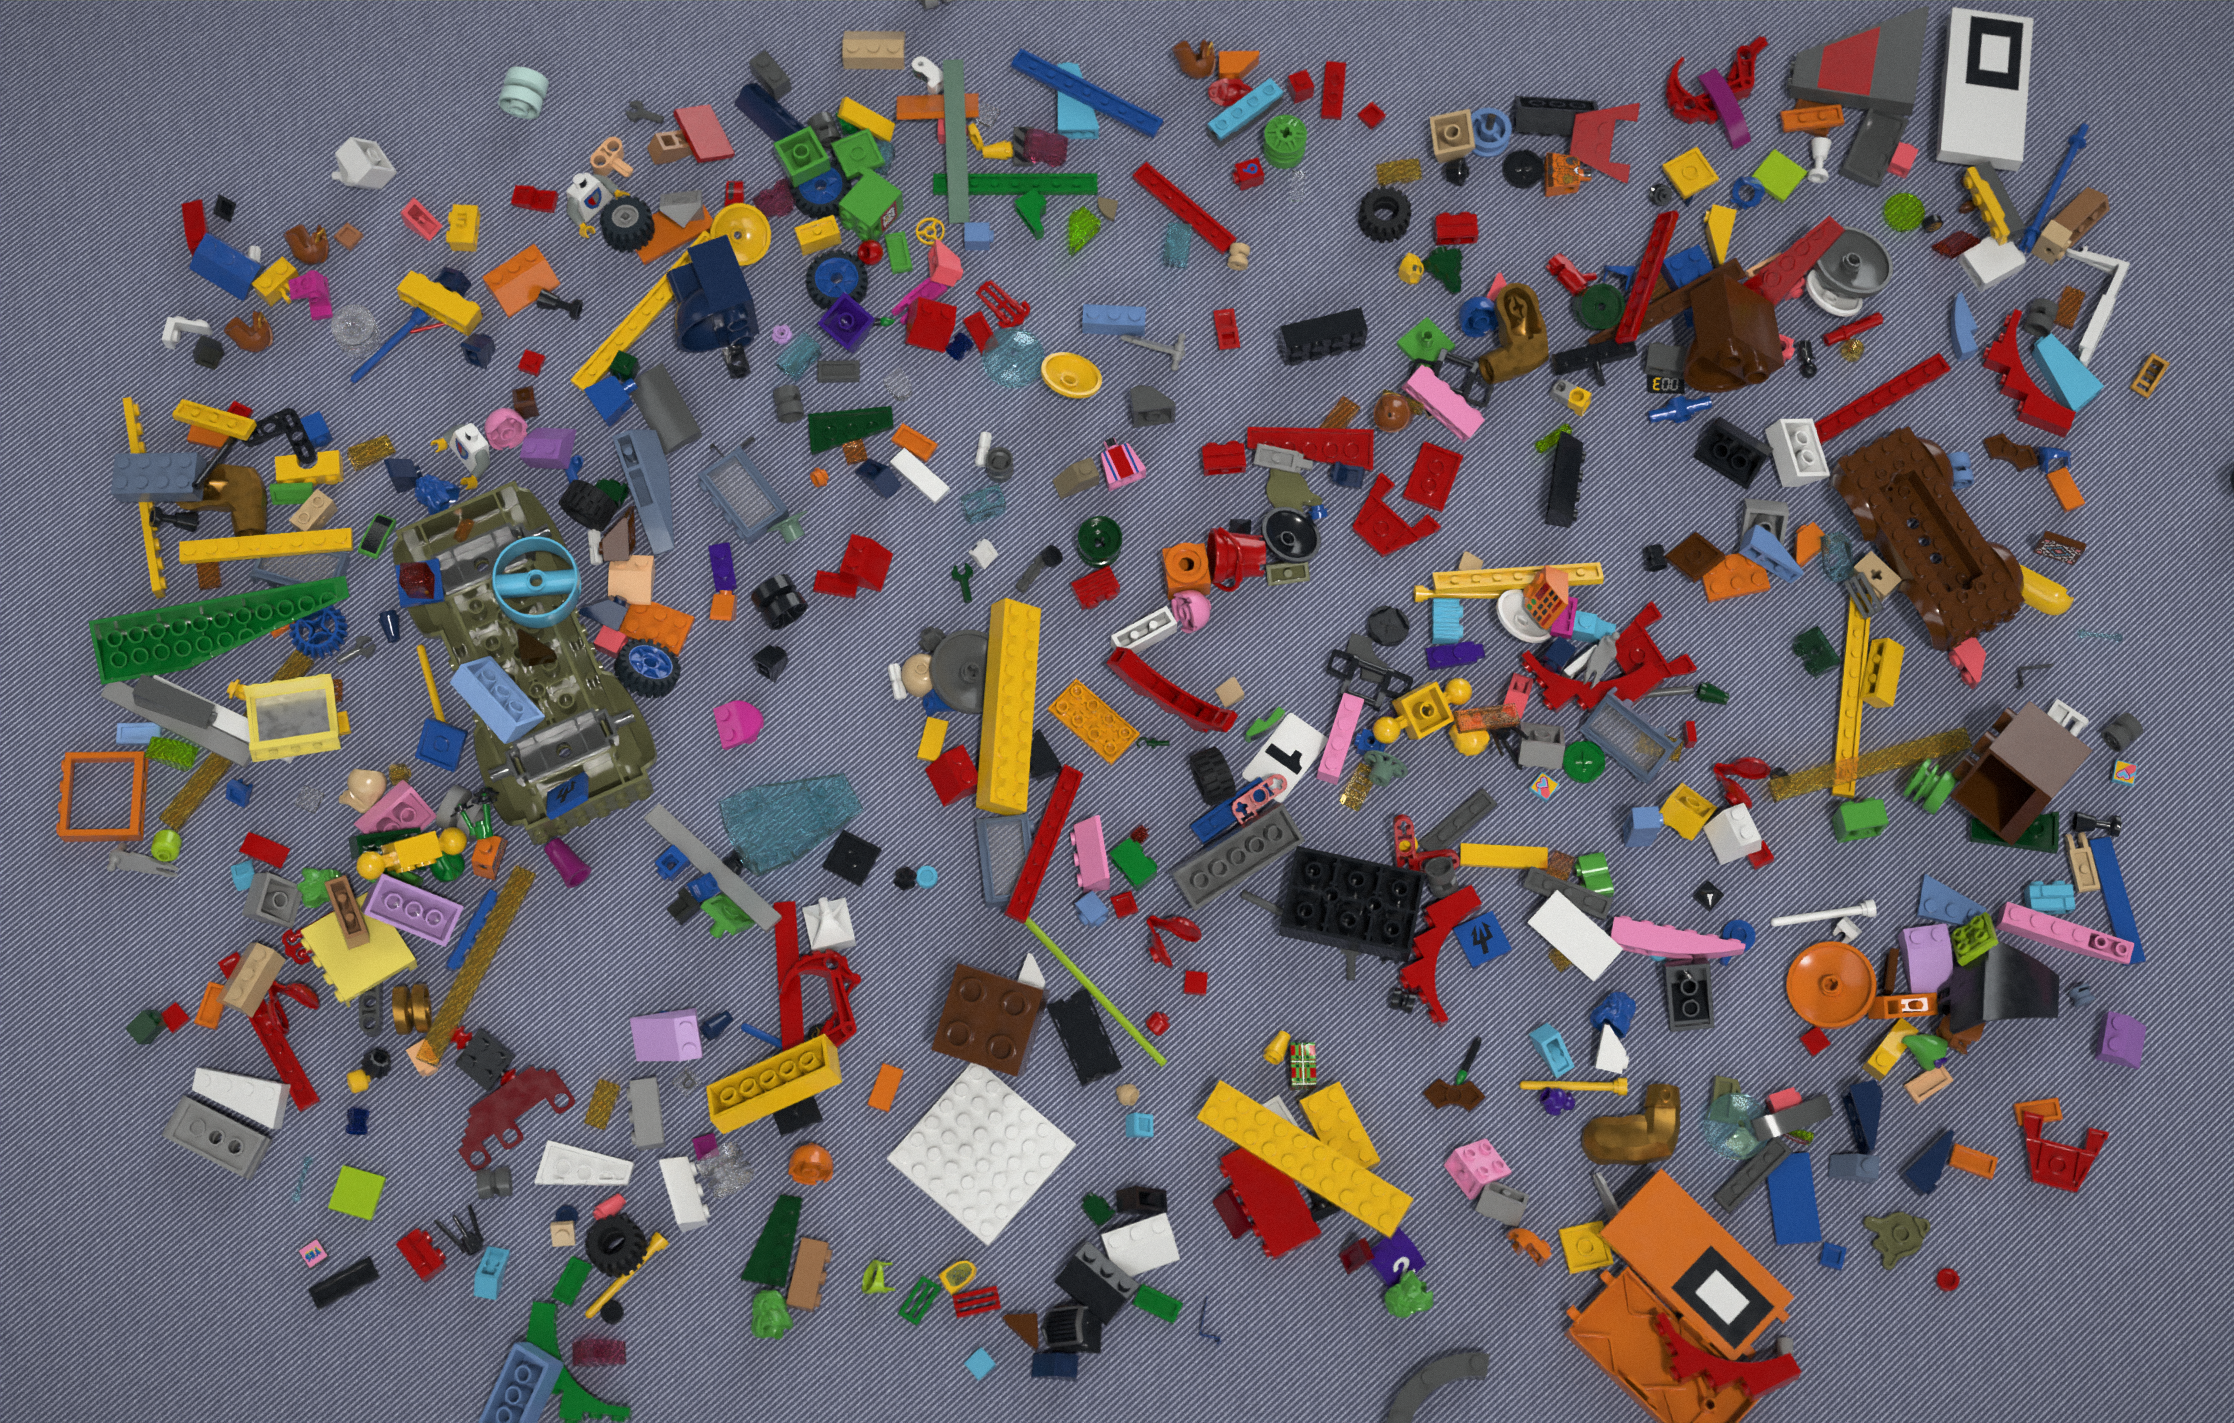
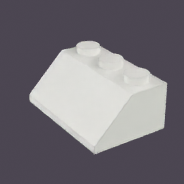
M1779 419L1765 430L1770 447L1773 448L1772 454L1783 487H1800L1830 476L1813 419Z
M688 1157L659 1160L676 1221L682 1233L708 1225L707 1218L710 1217L707 1204L702 1205L700 1197L704 1196L701 1183L696 1184L694 1175L698 1174L694 1161L690 1162Z
M1166 1213L1101 1235L1107 1258L1130 1277L1180 1260Z

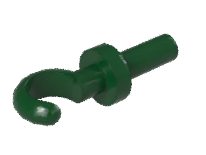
M1140 737L1136 742L1138 748H1141L1139 742L1142 740L1147 741V746H1152V749H1156V746H1170V741H1156V738H1152V741H1149L1146 737Z

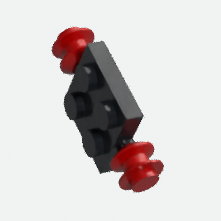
M465 1026L455 1027L449 1034L450 1044L457 1043V1050L465 1048L455 1064L486 1091H491L500 1078V1086L502 1087L517 1077L515 1075L516 1069L506 1071L516 1055L484 1028L479 1029L473 1039L472 1032L467 1034L464 1032Z

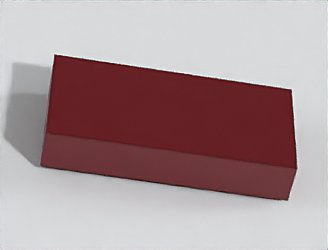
M1231 1189L1225 1191L1212 1201L1234 1240L1241 1238L1253 1228Z
M1366 1238L1359 1239L1339 1254L1348 1275L1356 1272L1375 1258Z

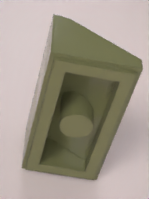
M1275 561L1264 564L1268 586L1310 581L1308 562L1293 564L1285 561Z

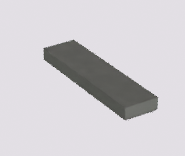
M1482 788L1425 836L1418 845L1425 852L1447 849L1493 810L1497 803Z
M1778 1136L1774 1137L1713 1199L1730 1214L1793 1153V1150Z

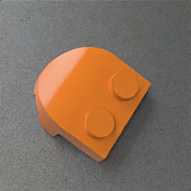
M1513 1229L1506 1234L1507 1239H1513L1514 1244L1512 1248L1517 1255L1526 1251L1539 1267L1544 1265L1552 1255L1549 1244L1544 1239L1540 1240L1533 1232L1527 1229Z

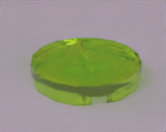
M1898 193L1887 200L1883 209L1884 220L1895 231L1911 232L1921 225L1925 217V208L1922 201L1916 196L1909 193Z

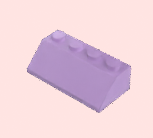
M382 873L369 889L360 910L364 915L446 947L464 906Z

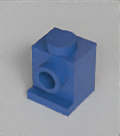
M1364 728L1362 734L1357 733L1354 743L1355 746H1358L1356 753L1364 755L1367 751L1371 750L1384 752L1386 744L1376 740L1373 731ZM1367 740L1374 741L1375 743L1369 744Z
M673 844L655 862L658 868L656 873L664 881L668 878L672 882L691 864L689 859ZM670 864L676 865L672 870L668 869Z

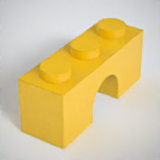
M339 450L317 452L318 460L316 465L310 469H303L296 454L275 457L277 483L313 482V487L323 483L328 485L337 484L344 481L343 458Z

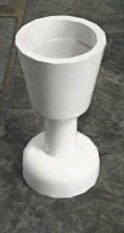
M1816 137L1811 140L1812 157L1815 160V168L1808 172L1807 177L1811 182L1824 183L1828 180V172L1823 169V162L1827 159L1832 143L1828 138Z

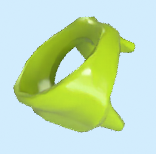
M873 1260L864 1273L862 1292L864 1294L889 1293V1291H895V1288L884 1287L883 1268L893 1263ZM877 1268L876 1277L873 1282V1273L874 1270Z

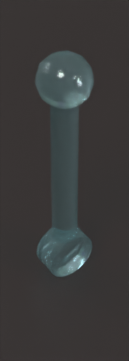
M2085 629L2078 631L2080 638L2090 636L2115 639L2117 642L2123 639V636L2119 633L2110 635L2086 632Z
M310 1156L303 1159L305 1165L296 1192L292 1195L294 1202H298L301 1198L300 1191L308 1167L313 1163V1159Z

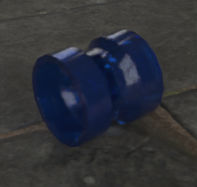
M959 332L954 337V341L949 342L945 346V350L954 360L960 362L964 358L965 352L970 351L974 344L965 334Z
M356 1108L348 1109L346 1117L349 1123L345 1125V1133L351 1135L368 1134L366 1121L369 1119V1111Z

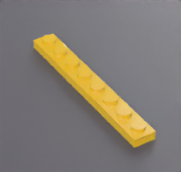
M352 528L180 541L179 561L182 565L353 551Z
M1600 562L1548 565L1568 573V586L1603 584L1604 581ZM1544 566L1433 572L1432 582L1435 594L1525 589L1534 580L1536 573L1540 572Z

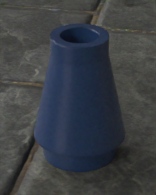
M396 610L380 613L378 621L387 637L388 643L400 641V620Z
M725 1010L721 1014L704 1021L700 1031L707 1040H717L727 1026L734 1021L733 1017Z

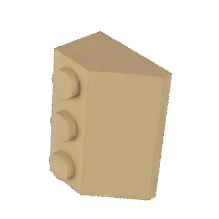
M845 31L842 54L844 69H905V31Z
M258 942L249 943L216 1001L252 1018L286 959L275 950Z

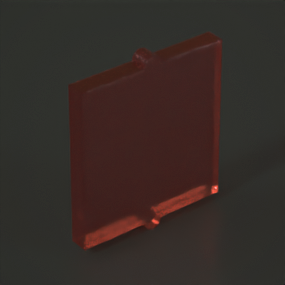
M1959 230L1931 246V248L1939 253L1940 256L1944 255L1953 259L1981 243V240L1973 236L1972 233L1968 234Z

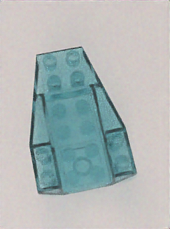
M844 773L759 785L723 799L718 803L725 832L744 867L757 877L798 861L864 810Z

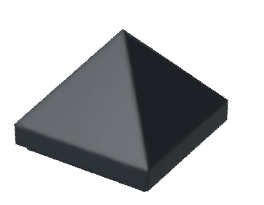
M219 194L213 214L231 222L236 203Z
M1230 519V533L1251 535V520Z

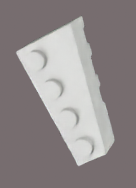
M196 1068L192 1090L271 1129H281L290 1084L210 1068Z

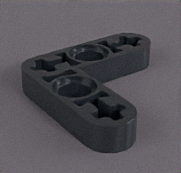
M291 408L283 409L257 421V426L252 432L253 439L241 440L245 446L255 447L285 433L301 463L310 464L316 459V451L296 411ZM290 415L295 426L290 427L287 416ZM269 423L275 424V429L272 432L264 431V427ZM260 428V431L263 434L262 436L259 435L257 429ZM295 432L303 433L302 439L294 441L292 435ZM300 446H305L309 454L308 457H305L303 455V451Z

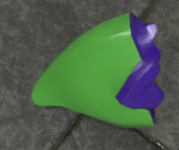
M1932 1034L1907 1035L1902 1038L1903 1044L1910 1048L1920 1066L1925 1070L1939 1069L1943 1063L1947 1062L1948 1059L1945 1057L1948 1045L1947 1040Z

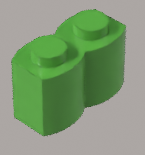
M1604 852L1578 857L1577 864H1574V871L1576 877L1580 876L1582 884L1579 885L1606 897H1613L1614 888Z

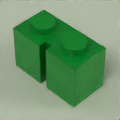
M1129 837L1109 853V860L1121 874L1123 872L1126 874L1124 878L1137 892L1157 876L1156 868L1158 866L1151 857L1147 858L1142 853L1144 851L1142 846L1137 841L1133 842Z

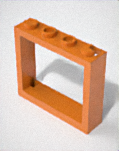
M144 751L65 752V759L61 762V770L64 774L63 780L60 781L59 785L62 799L58 802L60 822H57L56 825L57 835L64 842L143 841L149 757ZM134 762L130 829H70L75 763Z

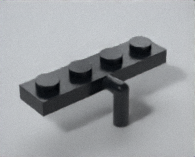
M1615 339L1552 354L1551 356L1556 376L1593 367L1597 385L1603 387L1605 379L1601 365L1638 356L1635 341L1618 344Z

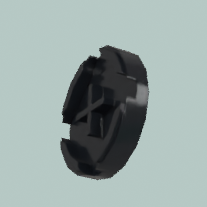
M1516 150L1506 157L1502 173L1505 180L1511 186L1519 189H1528L1538 184L1542 178L1543 163L1541 158L1530 150Z
M1391 606L1378 607L1372 611L1367 620L1369 636L1382 646H1397L1405 640L1409 633L1410 623L1408 618L1398 608L1394 609Z

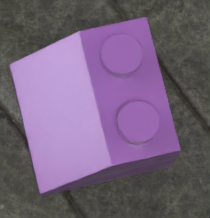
M536 428L524 438L519 458L530 468L568 469L576 430Z
M2108 1011L2101 1019L2095 1059L2140 1069L2146 1026L2131 1016Z

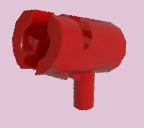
M1562 253L1552 257L1548 262L1549 264L1545 266L1552 276L1558 275L1556 280L1573 297L1580 290L1587 287L1588 281H1595L1597 279L1595 272L1585 274L1579 272L1573 263Z

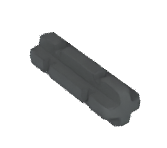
M1041 555L1035 558L1034 564L1029 566L1022 575V579H1019L1016 583L1018 591L1025 593L1029 588V584L1033 583L1041 572L1040 570L1046 566Z

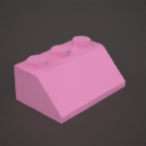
M402 780L359 818L354 825L363 835L419 827L420 831H422L437 815L412 786Z
M1096 815L1075 824L1074 832L1070 833L1072 846L1076 845L1077 853H1073L1075 866L1080 868V874H1077L1078 887H1083L1084 893H1089L1092 890L1096 892L1110 889V875L1100 815Z

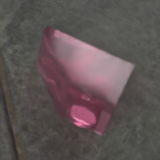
M586 1339L572 1343L573 1366L601 1367L625 1365L626 1341Z

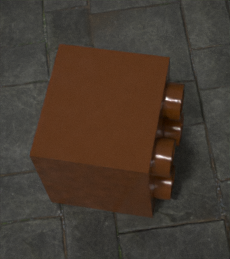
M2030 700L2018 714L2007 707L1992 725V728L2000 733L1998 738L1990 731H1987L1971 750L1980 759L1976 761L1970 755H1967L1951 774L1960 781V784L1951 793L1950 797L2011 846H2013L2093 751Z
M958 963L931 1050L1015 1077L1024 1076L1051 990L975 966Z

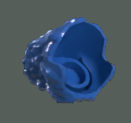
M426 474L424 477L416 480L415 497L420 504L427 506L430 515H434L448 509L451 504L456 503L461 488L448 481L440 480L436 476Z
M1617 991L1611 993L1610 996L1606 997L1602 1005L1592 1010L1590 1015L1592 1026L1601 1032L1603 1023H1608L1619 1039L1625 1038L1630 1027V1021L1635 1014V1001L1628 997L1625 992Z

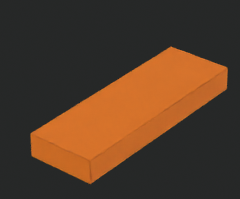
M1841 104L1780 112L1783 133L1843 126L1845 123Z

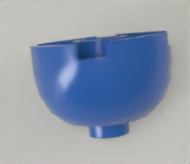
M1478 296L1468 299L1463 303L1459 310L1458 320L1465 335L1473 338L1483 337L1486 335L1484 332L1490 329L1494 331L1497 328L1498 321L1494 311L1495 303L1487 297Z

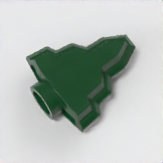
M1446 246L1434 249L1431 252V257L1422 262L1426 272L1432 273L1435 279L1442 281L1444 287L1453 295L1461 292L1462 280L1459 275L1462 271L1461 261L1463 260L1461 249L1447 250Z

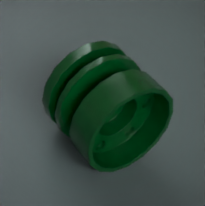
M1106 516L1089 518L1082 524L1078 532L1077 551L1080 559L1086 565L1100 569L1107 565L1111 566L1117 561L1122 546L1120 526ZM1100 543H1103V547H1102V546H1099L1098 548L1096 547V544L1099 545Z

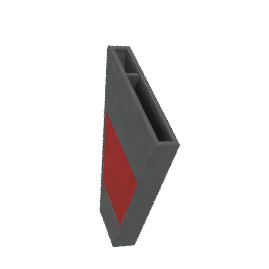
M1929 6L1921 7L1798 52L1796 61H1791L1789 73H1793V77H1788L1787 89H1790L1789 98L1834 105L1841 104V106L1867 110L1872 108L1874 109L1873 111L1911 116L1917 90Z

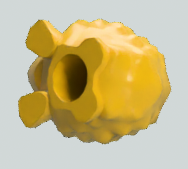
M1463 712L1458 713L1455 724L1449 729L1450 739L1454 747L1464 756L1481 754L1487 748L1490 737L1482 725L1478 712L1473 714L1472 718Z

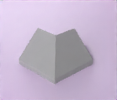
M702 190L661 194L660 211L683 228L689 221L705 219Z

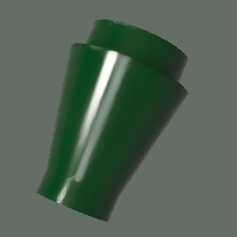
M1708 681L1706 683L1701 682L1696 691V698L1700 699V702L1726 705L1730 696L1729 693L1724 692Z

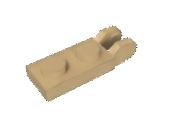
M2084 832L2078 833L2080 847L2078 849H2075L2072 835H2065V846L2068 851V859L2077 894L2098 891L2100 883L2086 834Z

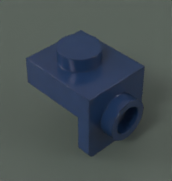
M1336 461L1335 467L1331 470V479L1338 487L1362 489L1365 468L1343 465L1341 462Z

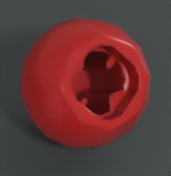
M868 239L859 245L858 257L866 265L878 264L883 257V248L876 240Z

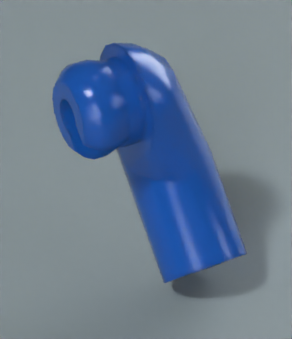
M580 455L572 457L568 469H565L569 484L574 479L579 480L577 473L584 462L583 457Z

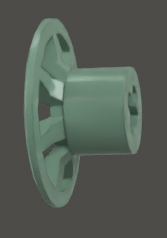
M802 511L769 528L766 533L779 530L786 544L804 536L805 533L798 520L808 511Z
M1371 750L1364 754L1365 762L1372 767L1368 778L1378 786L1387 787L1392 776L1403 778L1408 774L1406 765L1388 753ZM1383 756L1388 757V759L1384 761Z

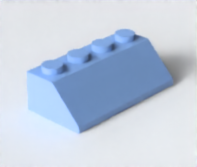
M491 656L461 664L450 681V684L504 744L519 740L545 718L544 714Z

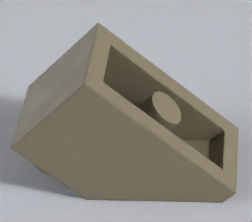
M1092 457L1070 465L1054 478L1052 482L1060 499H1064L1099 485L1100 475Z

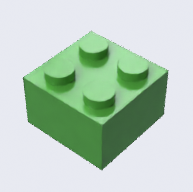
M811 126L773 143L775 155L794 187L831 170L829 157Z
M1874 797L1866 798L1861 803L1854 804V801L1842 803L1832 817L1838 843L1880 836L1889 824L1883 799L1875 800Z

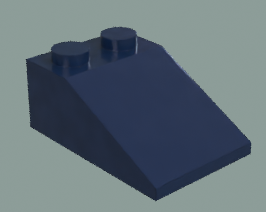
M1876 1080L1850 1085L1841 1095L1859 1154L1869 1155L1875 1149L1883 1091L1881 1086L1877 1085Z

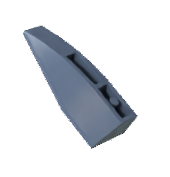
M631 429L612 436L654 556L675 550L670 472L657 431Z

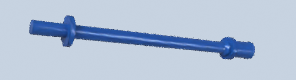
M2085 123L2081 124L2076 135H2072L2068 139V143L2071 146L2032 226L2025 228V235L2019 244V249L2022 252H2025L2027 247V253L2032 251L2035 241L2041 235L2039 228L2078 149L2086 146L2087 142L2084 136L2089 126Z

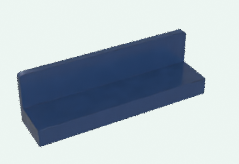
M757 83L744 85L734 103L740 111L775 142L806 128Z

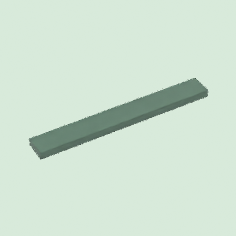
M963 59L943 60L949 224H965V222H970L964 65Z

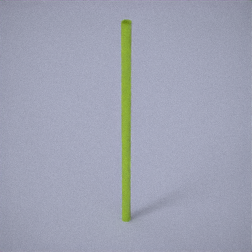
M1028 916L1024 923L1026 927L1139 1045L1163 1067L1168 1061Z

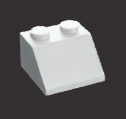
M1744 803L1723 810L1703 827L1720 865L1761 850L1762 838Z

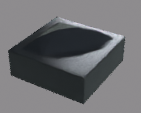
M1707 881L1693 898L1710 912L1724 897V894L1711 882Z

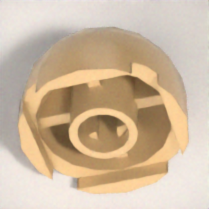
M919 653L913 655L906 660L902 667L901 679L907 692L915 697H923L930 690L934 689L929 675L931 659L929 654Z

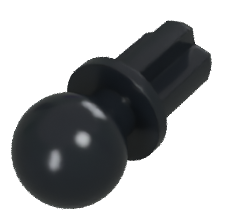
M1804 340L1798 343L1801 358L1799 361H1803L1800 372L1804 378L1811 379L1817 374V367L1811 360L1816 358L1813 357L1811 341Z

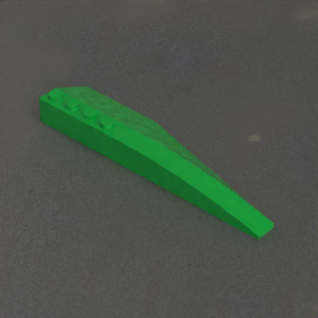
M346 575L88 621L101 685L140 678L141 674L153 676L187 670L350 597Z

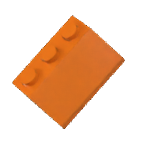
M535 244L482 277L486 289L508 318L535 302L543 288L552 291L561 285L546 258Z

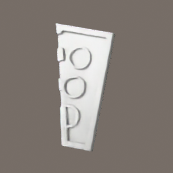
M548 1140L534 1183L535 1185L628 1186L635 1164L630 1161Z

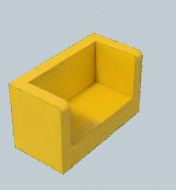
M834 215L794 228L796 240L803 256L842 243L841 234Z

